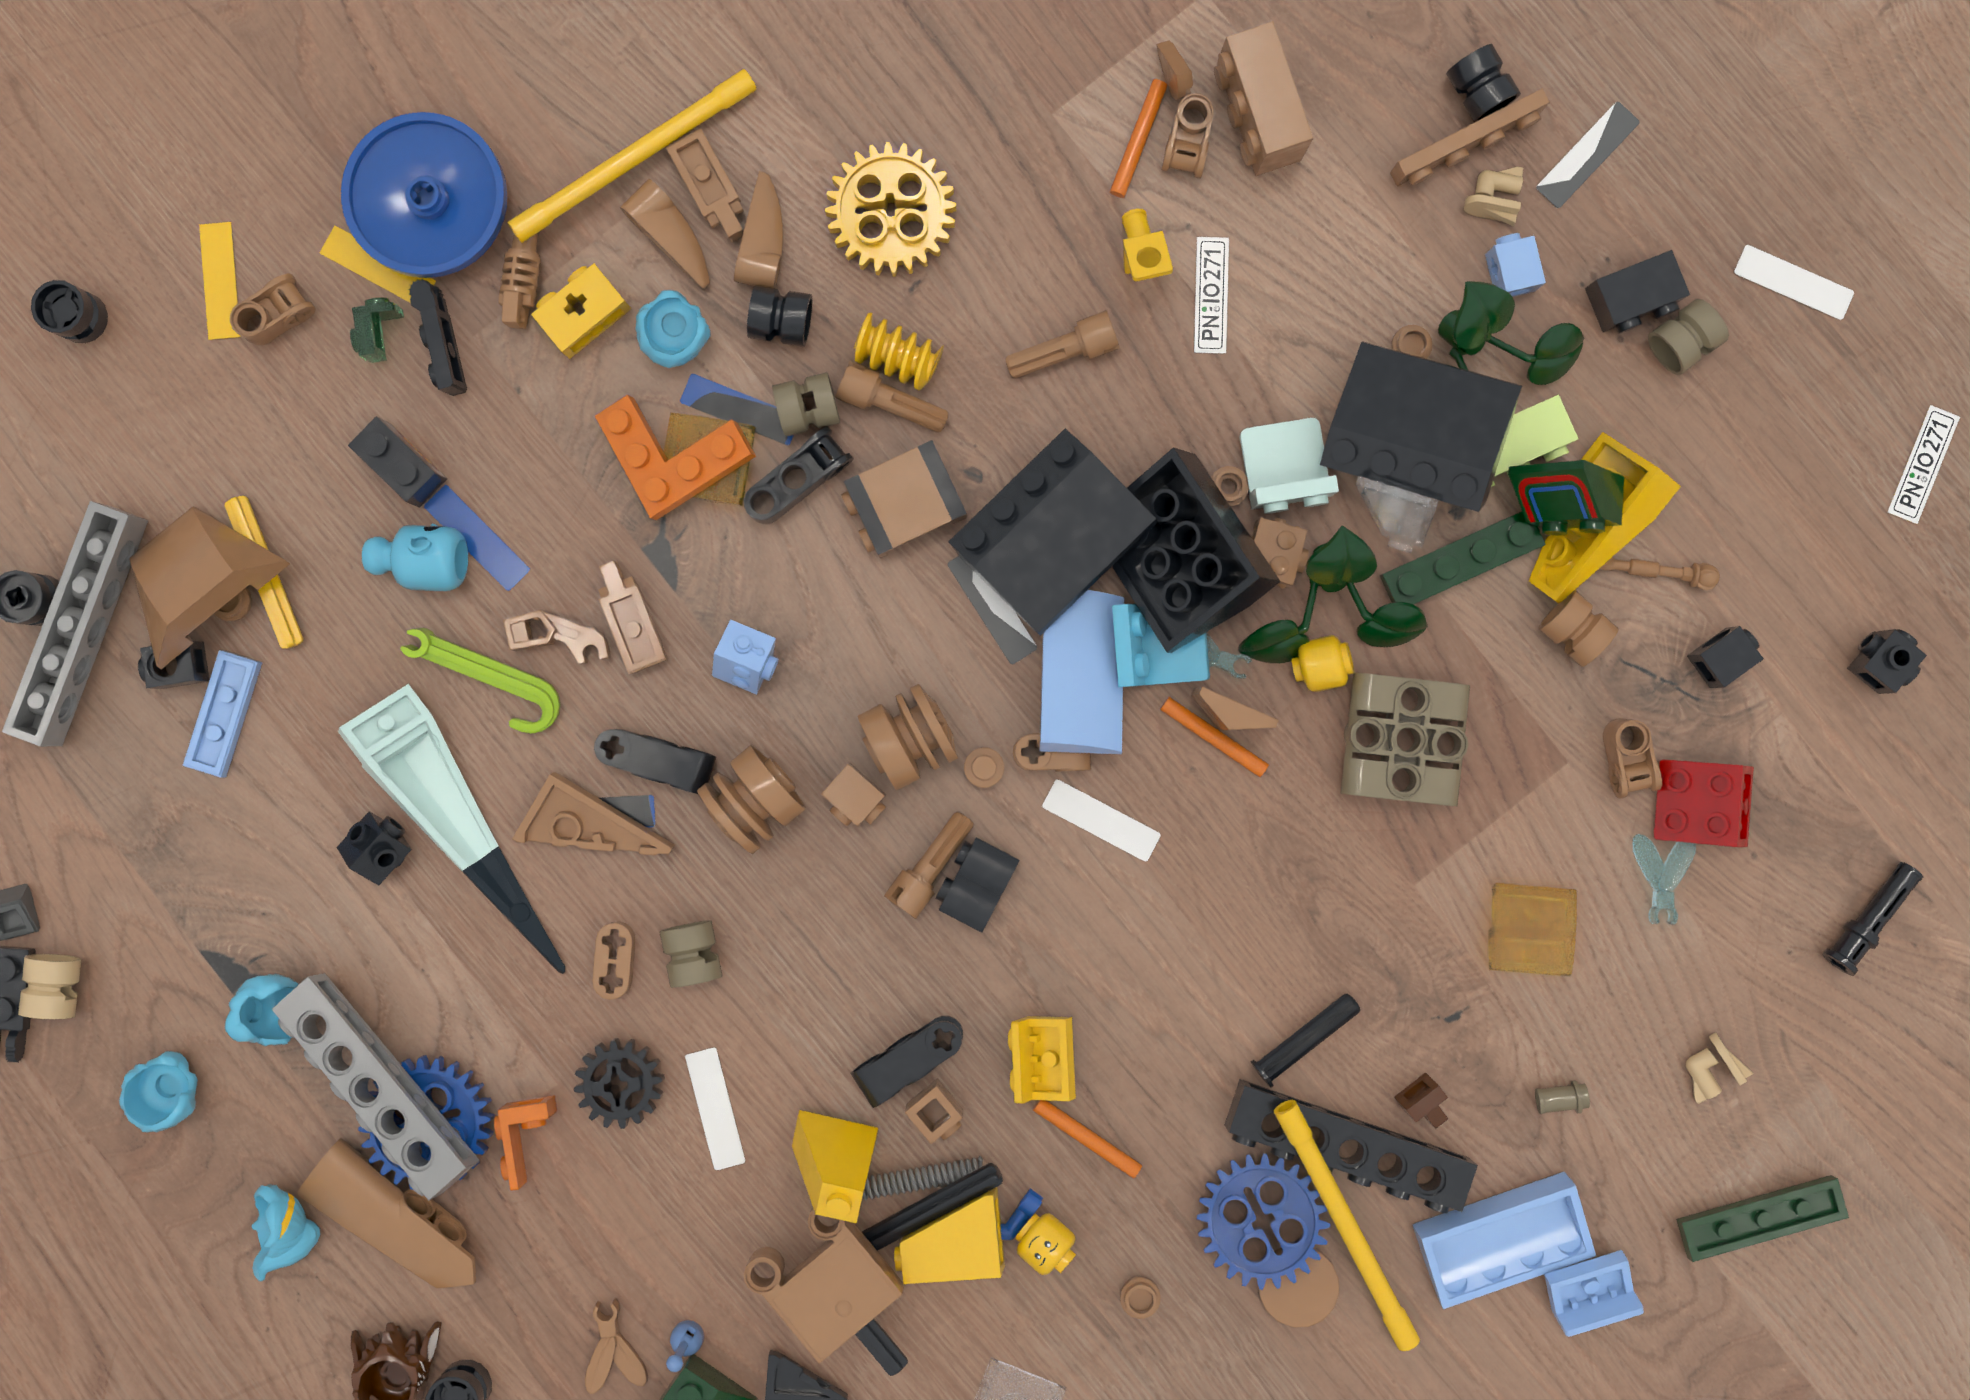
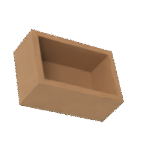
M1272 21L1227 36L1221 53L1218 55L1217 66L1214 67V75L1221 91L1226 89L1230 104L1227 105L1230 123L1234 129L1239 127L1244 141L1240 143V151L1247 167L1252 165L1255 176H1259L1300 162L1313 140V135L1274 22Z

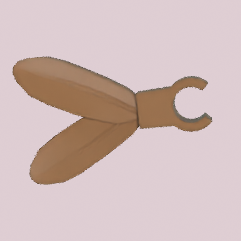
M617 1299L613 1300L610 1306L613 1314L606 1316L600 1311L601 1302L597 1301L593 1309V1317L598 1323L600 1340L586 1370L585 1387L587 1392L594 1394L603 1387L613 1361L629 1382L637 1386H644L647 1382L646 1367L628 1341L618 1333L619 1302Z

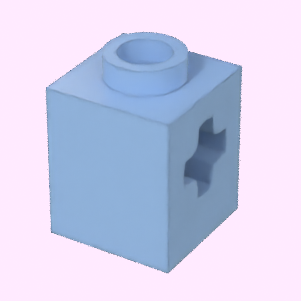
M1514 233L1500 237L1495 240L1496 245L1485 254L1492 284L1503 288L1512 297L1535 292L1546 283L1535 236L1521 239L1520 233Z

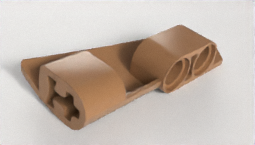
M342 1138L328 1150L297 1191V1195L301 1199L433 1287H458L472 1285L476 1282L475 1257L461 1246L467 1237L466 1230L461 1222L433 1199L428 1201L425 1196H421L411 1189L402 1192L372 1167L373 1163H370L367 1158Z

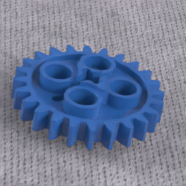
M427 1055L418 1058L416 1067L410 1058L401 1062V1066L441 1114L456 1108L460 1110V1115L446 1118V1120L459 1131L460 1137L473 1153L483 1155L487 1152L489 1147L480 1140L488 1139L494 1134V1131L484 1127V1124L494 1119L495 1114L483 1112V1107L492 1101L491 1098H479L477 1095L484 1087V1084L479 1083L471 1086L468 1083L473 1075V1071L470 1070L460 1076L457 1074L459 1062L452 1063L446 1069L444 1068L443 1056L436 1058L432 1066L429 1064ZM374 1081L373 1083H374L375 1087L378 1089V1085H377V1083ZM433 1087L441 1088L445 1091L447 1095L446 1106H441L434 1102L431 1094ZM377 1091L369 1092L374 1097L378 1095ZM394 1112L393 1119L395 1124L401 1129L404 1128L405 1119L399 1118ZM362 1126L358 1127V1131L370 1133L371 1137L361 1144L362 1148L374 1147L376 1151L368 1161L370 1163L378 1160L384 1162L380 1171L381 1175L388 1173L390 1170L395 1171L394 1184L396 1185L405 1177H409L399 1164L391 1162L382 1151V1143L373 1132L366 1131ZM421 1142V1156L430 1161V1147L426 1143ZM480 1162L474 1165L472 1169H474ZM465 1173L459 1180L465 1177L467 1173Z
M1263 1153L1260 1164L1255 1165L1252 1157L1248 1154L1245 1160L1246 1167L1240 1168L1234 1160H1231L1233 1173L1227 1175L1224 1171L1217 1170V1174L1222 1181L1219 1186L1207 1182L1206 1186L1213 1193L1212 1198L1200 1197L1199 1202L1209 1207L1206 1213L1197 1214V1219L1208 1222V1227L1199 1231L1198 1235L1199 1237H1211L1212 1242L1204 1248V1252H1218L1219 1255L1213 1265L1216 1268L1227 1263L1229 1265L1226 1276L1228 1279L1232 1278L1237 1272L1242 1273V1286L1246 1287L1251 1277L1257 1278L1259 1290H1263L1266 1278H1272L1275 1287L1279 1289L1281 1287V1276L1285 1274L1291 1282L1296 1283L1294 1272L1296 1268L1299 1267L1307 1274L1311 1272L1305 1262L1308 1257L1320 1261V1255L1313 1248L1315 1244L1327 1245L1328 1243L1325 1238L1318 1235L1319 1229L1330 1227V1223L1319 1220V1214L1326 1212L1327 1208L1322 1204L1316 1205L1314 1200L1320 1196L1317 1189L1308 1190L1307 1186L1311 1182L1310 1176L1307 1175L1302 1179L1296 1177L1300 1165L1295 1164L1286 1171L1284 1170V1159L1281 1157L1278 1158L1274 1166L1269 1165L1267 1153ZM1276 1181L1281 1185L1283 1197L1277 1204L1270 1205L1261 1200L1260 1188L1265 1182ZM1245 1187L1251 1188L1265 1215L1270 1213L1274 1215L1275 1219L1269 1223L1283 1250L1281 1255H1277L1274 1252L1261 1227L1253 1228L1251 1223L1256 1220V1215L1244 1194ZM1234 1199L1242 1201L1247 1207V1215L1239 1223H1231L1224 1217L1223 1213L1226 1203ZM1286 1219H1296L1302 1225V1235L1294 1242H1287L1280 1236V1225ZM1253 1237L1263 1240L1267 1247L1264 1257L1256 1261L1248 1259L1243 1254L1245 1241Z

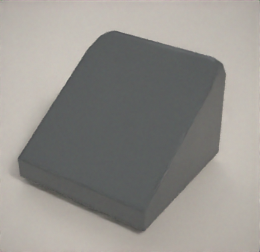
M28 884L0 890V941L38 932L40 925Z

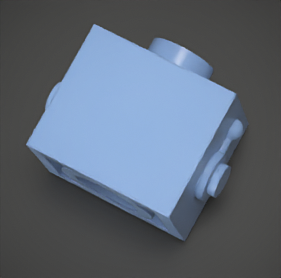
M730 619L714 652L712 676L757 695L763 680H771L779 659L773 656L776 638Z

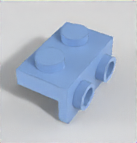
M1622 1250L1544 1274L1551 1310L1563 1332L1568 1337L1644 1313L1643 1305L1633 1289L1629 1261Z

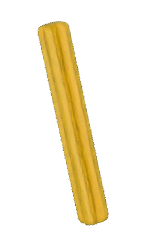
M238 496L225 502L224 506L233 529L268 550L249 499L246 496ZM277 574L261 587L258 592L280 647L288 649L301 644L304 638Z

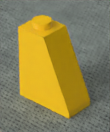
M799 1110L792 1149L816 1215L857 1223L878 1133L877 1127Z
M997 1187L902 1238L899 1243L900 1246H895L894 1262L896 1271H902L903 1284L1001 1278L1005 1263Z

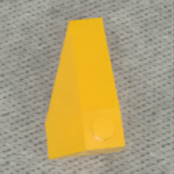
M1604 432L1600 434L1581 460H1586L1624 476L1622 525L1605 526V532L1585 533L1580 532L1579 528H1571L1567 530L1566 535H1550L1546 538V545L1542 547L1529 582L1559 604L1652 523L1681 487L1660 468Z

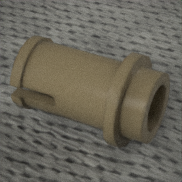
M1576 1080L1571 1081V1085L1535 1089V1100L1539 1114L1575 1110L1578 1114L1582 1113L1583 1109L1590 1107L1586 1084H1578Z

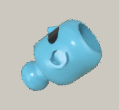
M431 524L430 526L406 525L398 530L393 542H389L383 537H373L366 540L362 548V564L364 569L373 575H381L392 571L396 582L406 589L451 591L458 588L466 577L468 547L464 536L455 528L437 526L436 524Z

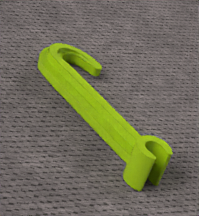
M427 628L407 630V634L420 639L421 647L418 648L411 644L401 646L400 649L406 656L424 658L534 702L541 707L542 717L540 720L532 722L513 718L509 721L511 728L532 734L544 731L553 725L557 719L560 710L559 696L554 687L544 679L439 638Z

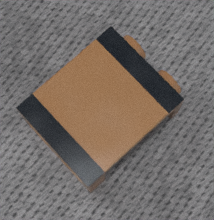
M933 440L844 481L848 491L841 494L846 507L851 516L859 513L865 528L858 531L868 553L876 550L880 558L887 556L886 552L950 522L955 524L967 518L964 506Z

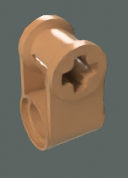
M1192 93L1180 101L1174 117L1172 131L1168 137L1161 170L1168 171L1170 168L1192 172L1194 177L1201 179L1207 157L1208 138L1214 115L1213 105L1206 96L1200 93ZM1188 109H1197L1203 114L1204 121L1198 125L1190 124L1185 120L1183 113Z
M287 273L272 279L262 289L238 303L231 311L230 324L237 334L250 343L266 345L292 327L308 320L316 309L312 302L305 301L295 286L297 281L293 274ZM256 315H261L260 326L254 331H248L247 324L249 320Z
M1615 719L1610 721L1603 731V742L1609 765V779L1616 797L1619 799L1625 798L1629 792L1647 788L1652 792L1660 790L1662 786L1661 772L1656 761L1649 728L1638 720ZM1630 727L1633 731L1634 739L1625 748L1621 744L1620 735L1625 728Z
M1032 733L1021 737L1013 747L1014 761L1024 770H1055V772L1091 770L1090 753L1042 752V756L1035 758V764H1031L1029 757L1022 756L1021 749L1028 747L1029 741H1034L1035 748H1040V733Z

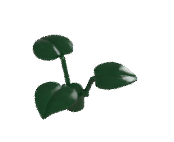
M1475 281L1465 282L1464 297L1460 310L1448 313L1438 327L1439 336L1453 347L1449 355L1455 359L1459 368L1468 370L1462 356L1477 354L1482 350L1485 342L1525 362L1531 363L1527 371V379L1536 385L1553 383L1564 376L1575 364L1585 339L1582 331L1577 326L1571 323H1561L1551 327L1537 342L1534 354H1527L1492 336V334L1504 329L1510 322L1515 308L1513 297L1506 290L1494 284Z
M1341 526L1327 543L1314 549L1312 556L1306 563L1310 590L1302 623L1297 626L1291 620H1278L1266 624L1245 638L1239 644L1238 651L1244 656L1265 663H1286L1292 661V658L1299 657V647L1310 642L1309 637L1304 633L1310 627L1318 586H1321L1326 592H1337L1347 586L1361 617L1366 620L1358 626L1357 635L1368 645L1384 648L1402 645L1422 634L1428 627L1424 612L1419 607L1407 602L1383 605L1373 614L1366 609L1354 583L1362 582L1372 576L1377 569V560L1371 548L1359 536L1346 527Z

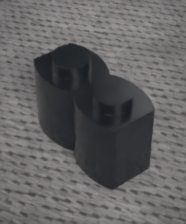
M977 837L972 844L965 841L954 863L960 865L954 880L946 877L935 898L942 902L939 911L982 933L1020 860Z

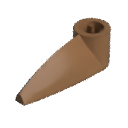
M759 171L736 261L734 282L750 286L757 285L776 288L782 258V214L770 176L765 172Z
M648 179L620 209L675 265L704 290L709 285L710 280L706 262L697 238L672 200L655 182Z

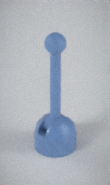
M685 1320L678 1323L673 1329L670 1336V1344L675 1354L667 1359L666 1366L669 1371L678 1372L683 1367L682 1357L691 1356L701 1348L704 1341V1332L698 1323ZM687 1330L694 1334L693 1337L686 1333Z

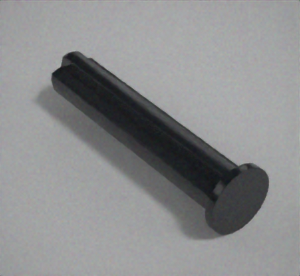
M1342 995L1261 1060L1256 1062L1253 1059L1251 1061L1252 1066L1270 1088L1273 1087L1272 1081L1360 1013L1361 1009L1351 995Z

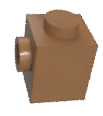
M848 763L821 793L823 797L834 805L829 811L846 826L853 822L858 827L864 820L871 825L886 808L881 802L886 794L851 763Z
M937 1078L906 1104L905 1114L928 1142L932 1144L939 1137L943 1140L947 1139L961 1127L960 1120L963 1118V1108Z

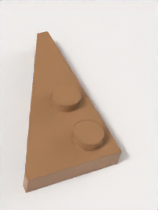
M555 771L548 776L512 840L519 843H525L526 841L552 843V846L566 847L568 845H575L581 849L612 852L617 849L637 851L639 854L668 855L675 846V844Z

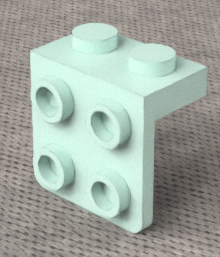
M1316 418L1244 429L1240 433V444L1248 481L1251 510L1263 508L1264 514L1289 510L1288 504L1302 501H1304V507L1324 505L1329 503L1328 497L1339 492L1337 476H1329L1327 467L1320 465L1324 445L1320 422Z

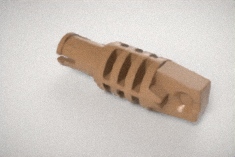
M539 232L523 243L513 234L512 248L508 249L504 254L505 263L502 268L503 275L501 276L502 285L499 290V304L503 306L502 322L510 328L526 329L530 307L534 308L536 289L538 288L537 279L539 278V267L541 266L540 255L536 253Z

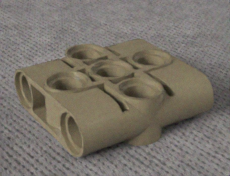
M1354 673L1349 719L1343 733L1346 747L1340 794L1457 807L1462 759L1468 749V739L1465 731L1470 685ZM1407 688L1413 689L1418 696V704L1411 711L1404 708L1401 703L1402 693ZM1357 710L1385 713L1386 717L1357 716ZM1430 719L1458 721V726L1430 724ZM1363 724L1369 725L1374 732L1373 741L1366 747L1359 744L1356 739L1357 729ZM1404 728L1410 730L1414 736L1413 746L1407 751L1399 748L1396 739L1398 733ZM1444 733H1448L1454 741L1453 750L1446 756L1440 753L1437 748L1438 738ZM1352 753L1381 755V761L1352 758ZM1426 761L1453 763V769L1425 766ZM1402 768L1408 773L1410 782L1406 789L1398 791L1393 786L1392 778L1393 774Z

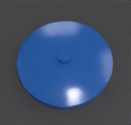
M429 112L409 113L381 123L365 135L357 144L343 173L341 204L351 234L372 258L385 267L407 276L419 278L441 277L468 267L491 247L502 228L507 210L508 196L505 175L492 149L472 128L452 117Z

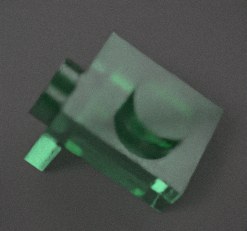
M388 298L367 299L364 301L365 306L352 307L355 328L350 330L351 344L354 351L370 363L387 361L381 321L404 318L403 309L394 302H390Z

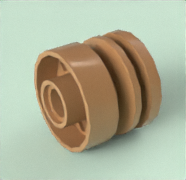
M920 684L910 688L918 704L912 708L909 707L902 693L895 696L900 711L899 715L893 717L886 707L879 704L857 716L866 737L862 738L872 760L881 774L886 773L896 791L921 778L916 762L917 759L924 757L932 769L937 770L941 768L933 753L934 750L941 747L949 763L958 759L955 751L954 735L936 701L922 689Z
M751 744L730 762L738 777L737 781L733 783L728 777L718 772L713 776V779L721 790V794L708 783L701 786L697 792L706 805L708 814L721 831L753 855L761 848L757 837L752 832L753 830L769 841L774 836L766 821L769 816L786 827L806 809V806L795 792L796 786L784 770L771 757L767 759Z

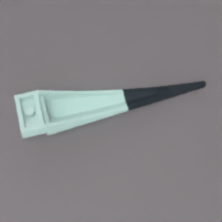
M407 684L339 727L338 733L362 763L363 769L559 973L564 974L565 965L499 848L432 714L410 685Z

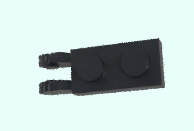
M417 279L416 282L413 281L408 290H410L409 295H411V306L419 310L423 324L419 326V333L424 346L429 349L432 361L428 365L430 379L433 385L438 387V390L451 396L466 393L467 386L451 318L448 313L446 300L443 298L444 294H442V290L439 287L423 279Z
M0 946V1042L1 1030H10L5 1044L7 1062L21 1061L25 1050L27 1029H30L31 1018L18 1015L21 990L28 987V983L22 980L24 957L36 954L35 948Z

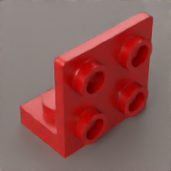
M1665 759L1659 762L1662 786L1660 790H1657L1654 838L1656 840L1748 847L1754 767Z

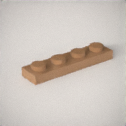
M1543 88L1398 161L1390 174L1397 187L1407 181H1410L1412 186L1421 183L1434 174L1433 168L1443 163H1446L1449 168L1470 156L1468 150L1480 144L1483 149H1487L1502 141L1506 137L1504 132L1516 126L1519 131H1522L1541 120L1539 114L1550 101Z

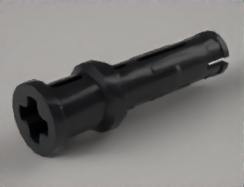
M1900 862L1856 921L1851 920L1843 926L1845 932L1832 949H1826L1823 952V957L1842 972L1854 976L1858 972L1856 967L1869 949H1875L1878 946L1879 933L1906 900L1913 888L1922 880L1923 875L1911 865Z

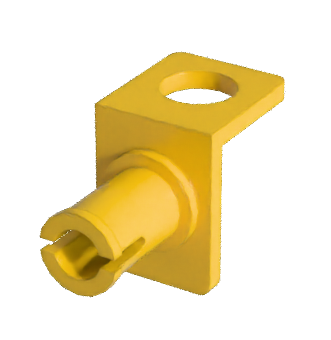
M1132 209L1124 213L1122 224L1127 235V239H1123L1125 273L1131 274L1134 281L1171 274L1173 266L1163 231L1151 233L1147 221V213L1143 209Z

